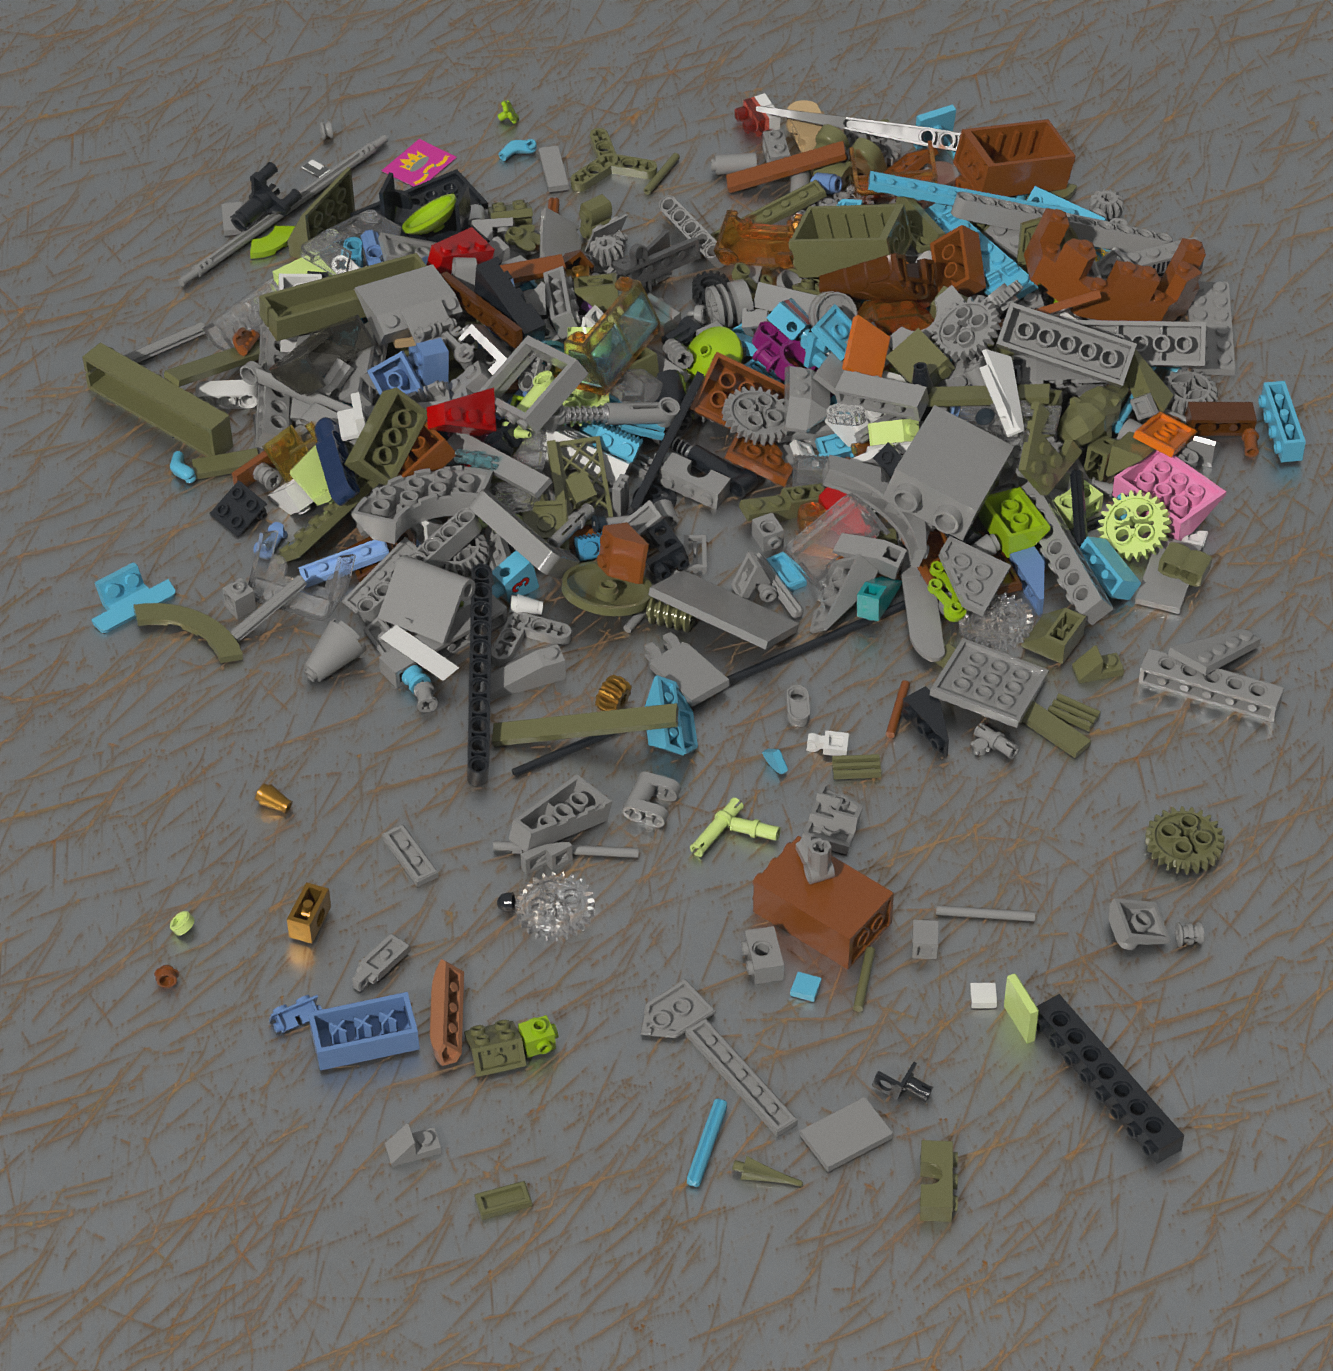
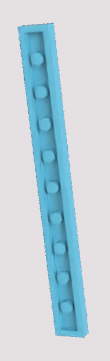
M870 171L868 190L877 193L883 192L898 197L904 196L920 201L925 200L953 206L958 192H968L1041 208L1060 209L1063 212L1075 214V209L874 171Z

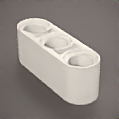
M244 380L202 381L196 385L195 396L209 402L219 410L250 409L257 405L258 384L249 385Z

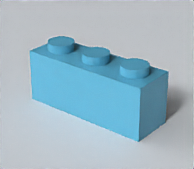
M1087 536L1080 546V550L1100 585L1111 598L1130 600L1141 585L1140 580L1107 539Z

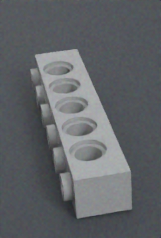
M1150 648L1140 667L1138 683L1270 722L1275 720L1284 687L1219 668L1204 675L1168 656L1167 653Z

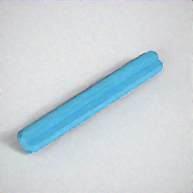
M717 1098L713 1102L687 1175V1184L689 1186L698 1187L701 1184L727 1110V1102L725 1100Z

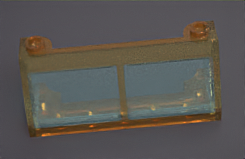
M620 276L615 282L618 298L587 334L577 331L564 341L565 354L577 359L589 373L576 389L606 396L660 330V320L641 282L630 277Z

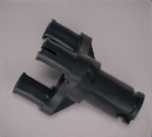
M268 162L259 172H255L250 176L252 193L249 195V200L235 212L236 214L230 216L234 227L241 232L246 231L247 227L249 228L262 215L274 213L286 216L291 212V208L302 199L301 193L294 188L283 199L277 197L280 194L279 188L272 192L276 185L271 183L268 187L267 180L278 172V168L272 162Z

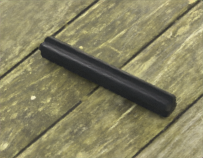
M1072 470L1070 483L1074 538L1080 548L1088 536L1084 479L1081 470Z

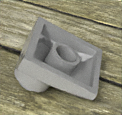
M1114 898L1109 904L1108 920L1116 941L1123 949L1134 950L1139 944H1169L1171 941L1156 902Z

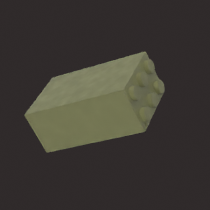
M905 205L808 206L792 238L789 240V250L792 251L794 257L793 265L797 269L798 277H819L894 253L905 255L912 242Z

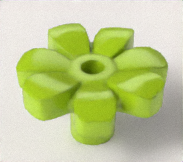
M509 100L502 101L503 112L498 114L499 120L502 122L508 118L513 124H516L519 116L515 113Z

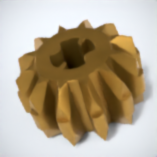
M613 674L607 677L606 681L602 683L601 688H599L595 705L601 711L623 709L631 695L632 685L621 676Z

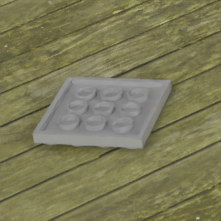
M962 638L931 687L930 696L1017 728L1045 682L1049 670Z

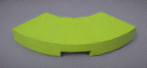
M275 226L269 235L259 239H252L251 259L268 257L276 254V251L282 247L286 248L288 246V238L295 226Z

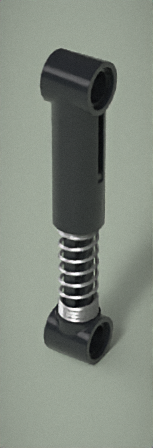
M667 429L664 430V437L668 431ZM635 435L639 439H643L644 444L653 442L661 445L662 443L661 440ZM675 435L669 447L670 449H668L672 452L676 451V453L681 454L680 456L691 460V466L706 475L713 470L731 478L730 492L737 498L745 497L759 483L758 477L754 472L746 468L740 469L700 445L693 444L690 446V442L685 443V439L681 440L680 436L676 438Z

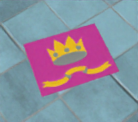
M418 139L381 171L389 174V172L393 173L394 178L414 187L431 180L457 157Z

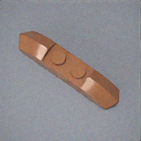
M443 959L440 960L433 977L430 1015V1040L434 1056L442 1066L456 1063L462 1054L464 971Z

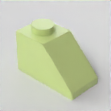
M901 419L869 423L870 446L885 445L887 442L894 444L913 441L920 429L919 421Z

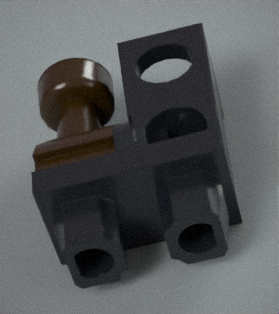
M665 519L647 529L653 544L656 546L655 548L651 549L648 538L645 535H640L649 544L646 567L654 580L659 578L663 581L672 575L670 570L678 567L679 570H684L690 565L689 557L683 544ZM664 528L666 531L661 536L655 535L659 529Z

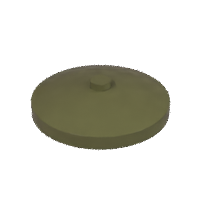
M597 561L580 563L569 568L563 575L561 590L564 597L570 603L585 611L605 616H627L639 613L647 608L651 598L648 593L652 584L646 576L643 578V584H635L609 577L599 568Z

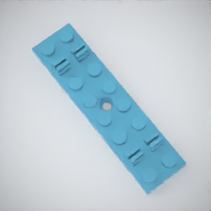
M935 203L925 209L926 213L945 234L960 225H964L979 233L986 288L983 291L988 296L1003 283L1009 286L1016 280L1024 287L1016 295L1019 300L1038 289V286L1030 281L1029 274L967 220L954 217L951 214V205Z

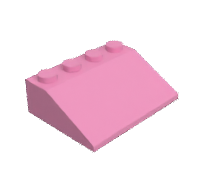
M1156 449L1142 461L1117 474L1114 477L1112 496L1115 498L1121 493L1126 497L1129 496L1130 490L1133 491L1135 496H1137L1139 490L1143 492L1144 496L1148 492L1151 493L1152 498L1157 496L1160 502L1165 504V509L1170 513L1167 518H1170L1172 521L1171 524L1166 525L1171 529V532L1165 534L1179 541L1186 535L1193 533L1226 496L1225 490L1175 455L1171 458ZM1144 511L1141 517L1147 516L1149 511Z

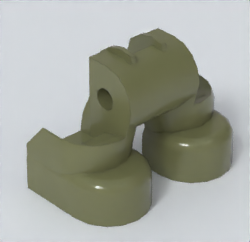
M824 124L815 137L816 146L813 149L844 141L847 151L850 144L848 138L841 130L832 125ZM858 138L849 150V160L845 163L836 162L813 170V176L817 172L836 174L842 179L841 190L844 191L850 181L859 173L865 174L869 180L870 171L883 173L887 166L882 151L876 144L868 139Z

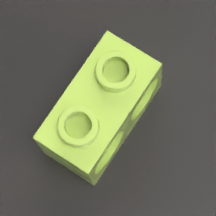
M1084 480L1086 519H1089L1102 510L1104 494ZM1070 488L1067 492L1058 495L1053 500L1068 529L1074 527Z

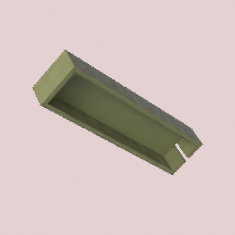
M414 253L259 296V316L265 325L269 327V331L276 341L364 318L366 315L354 290L355 287L426 267L420 256Z
M101 342L82 356L84 369L87 372L85 374L87 386L90 390L207 457L225 454L233 447L230 417L225 411L217 409L209 402L201 400L193 393L185 391L164 379L161 375L155 374L145 366L139 365L129 357L116 352L113 348Z

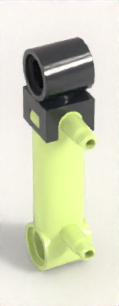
M543 371L535 376L533 379L534 386L516 408L526 412L555 379L551 371ZM500 419L496 424V431L490 433L484 439V443L511 456L514 451L513 447H518L524 439L531 438L532 433L523 430L517 423L512 424L507 419Z

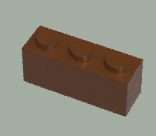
M1188 402L1185 412L1186 425L1197 431L1196 436H1242L1244 430L1248 428L1255 429L1257 423L1253 402Z

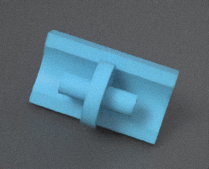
M812 332L801 338L800 345L806 352L804 366L810 368L815 365L819 368L827 358L825 354L831 350Z

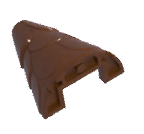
M894 253L819 276V292H840L846 294L852 300H923L931 294L929 287L934 285V260L924 258L917 260V263L906 264V256L903 254Z

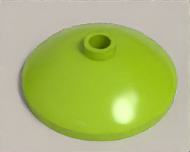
M447 194L424 205L402 225L403 231L407 234L417 235L426 234L431 231L436 233L445 227L444 223L453 214L457 197L454 194Z
M721 326L711 327L699 333L687 348L693 355V362L687 368V372L691 374L689 379L693 381L697 371L705 376L716 352L741 363L743 346L738 335L729 328Z

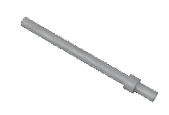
M511 841L493 842V850L512 851V854L524 852ZM572 845V854L638 858L639 848Z

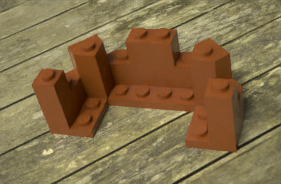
M1045 209L1024 252L1030 281L1037 286L1043 285L1048 289L1047 294L1058 302L1096 290L1100 291V301L1070 309L1076 316L1105 321L1173 322L1178 316L1182 317L1187 313L1200 288L1198 280L1202 272L1198 269L1206 256L1202 242L1196 239L1182 238L1162 277L1158 276L1156 269L1150 266H1141L1128 261L1116 260L1107 280H1103L1099 277L1087 276L1097 256L1093 242L1073 238L1067 241L1061 250L1060 243L1069 227L1067 214L1060 209Z

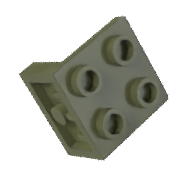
M499 1020L493 1025H476L471 1027L470 1030L464 1031L465 1038L472 1052L477 1077L526 1066L522 1037L514 1021Z

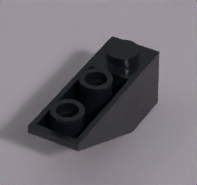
M925 686L903 698L902 715L906 721H910L916 727L921 736H924L931 743L934 750L947 757L949 739L941 703L938 698L930 696V690Z

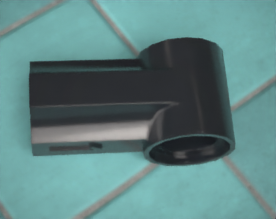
M686 316L679 322L677 328L661 337V342L664 345L668 339L674 338L685 345L690 341L692 342L696 337V330L703 326L692 317Z

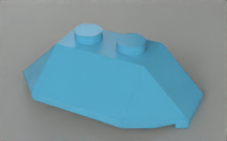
M656 675L645 707L677 703L679 708L678 727L647 730L648 745L684 756L698 748L693 711L686 698L678 690L677 682Z

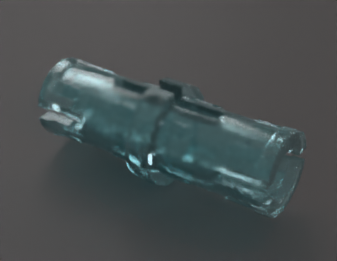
M457 449L455 455L462 456L460 458L454 457L456 463L468 464L474 468L484 467L491 470H496L499 464L491 463L493 461L499 462V457L495 455L483 454L481 451L476 450L470 452Z

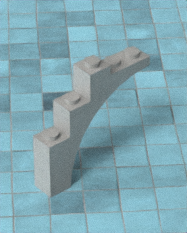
M829 454L823 469V486L855 497L882 515L895 528L903 540L909 554L910 565L919 567L922 560L928 556L929 546L926 545L930 531L933 532L935 530V526L910 513L898 510L893 504L882 499L889 483L884 482V477H881V467Z

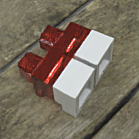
M765 93L743 100V107L735 109V119L737 122L742 121V127L746 134L755 132L759 137L765 130H780L781 116L756 111L757 106L774 107Z

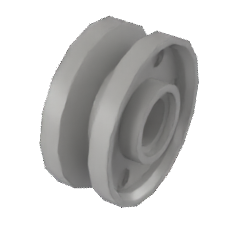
M834 291L822 292L810 304L808 311L809 322L813 327L834 304L852 321L853 317L857 315L856 305L844 293Z

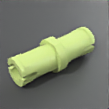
M733 817L730 824L731 831L749 834L751 838L762 837L777 841L781 833V827L761 823L758 819L747 820Z

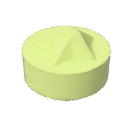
M182 911L172 919L170 929L177 936L183 935L191 929L195 919L188 911Z

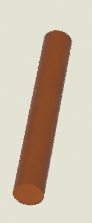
M903 680L900 684L887 727L886 736L889 738L895 737L903 709V698L908 694L910 683L906 680Z

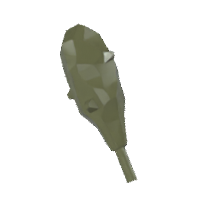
M1125 379L1121 388L1113 385L1097 386L1086 391L1080 397L1074 396L1070 398V405L1061 417L1057 429V435L1061 442L1073 440L1080 448L1089 446L1102 435L1111 437L1112 426L1119 419L1121 404L1129 391L1127 380Z

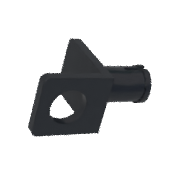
M916 1062L912 1063L901 1083L881 1071L876 1073L872 1083L874 1088L898 1100L903 1091L907 1090L927 1101L934 1088L913 1077V1072L917 1065ZM880 1081L888 1082L892 1088L883 1086Z

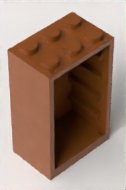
M1049 119L962 129L953 163L972 190L1008 197L1031 194L1035 186L1045 191L1066 189L1076 156Z
M797 836L792 843L786 844L783 852L777 858L774 857L762 873L760 872L755 876L753 880V912L849 970L864 954L866 947L871 946L892 924L894 892L832 855L831 861L834 866L835 877L809 884L804 873V865L796 851V843L802 838Z

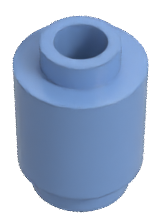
M817 172L810 181L817 180L826 191V194L834 195L842 189V179L836 174Z

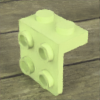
M315 445L290 470V475L317 506L327 502L331 504L334 500L329 493Z

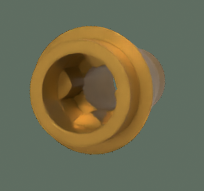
M264 783L259 788L255 797L259 805L281 811L285 814L288 813L293 804V801L284 796L272 784L267 785Z

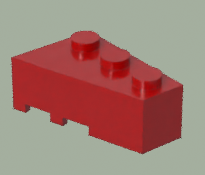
M471 227L431 245L426 266L433 264L440 274L444 272L451 274L454 257L476 258L478 265L492 259L495 249Z
M494 388L427 407L428 429L476 436L495 432Z

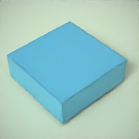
M797 972L790 990V996L814 1002L821 986L822 978Z

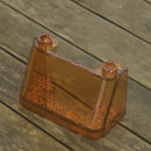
M727 210L714 248V253L722 264L744 263L746 265L781 267L784 269L794 266V257L792 251L789 250V240L792 238L804 214H795L794 219L788 220L787 225L752 224L749 217H745V220L737 216L738 212L736 210Z

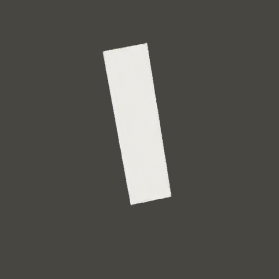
M397 625L380 637L443 681L459 669L458 666Z

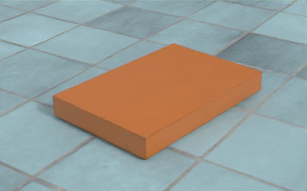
M860 315L853 317L842 369L882 378L890 336Z
M1159 412L1135 431L1133 438L1172 458L1194 439L1197 431Z

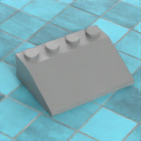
M433 264L354 288L379 346L394 342L396 339L412 336L401 313L402 309L440 298L451 319L454 318L458 322L463 312L454 291Z

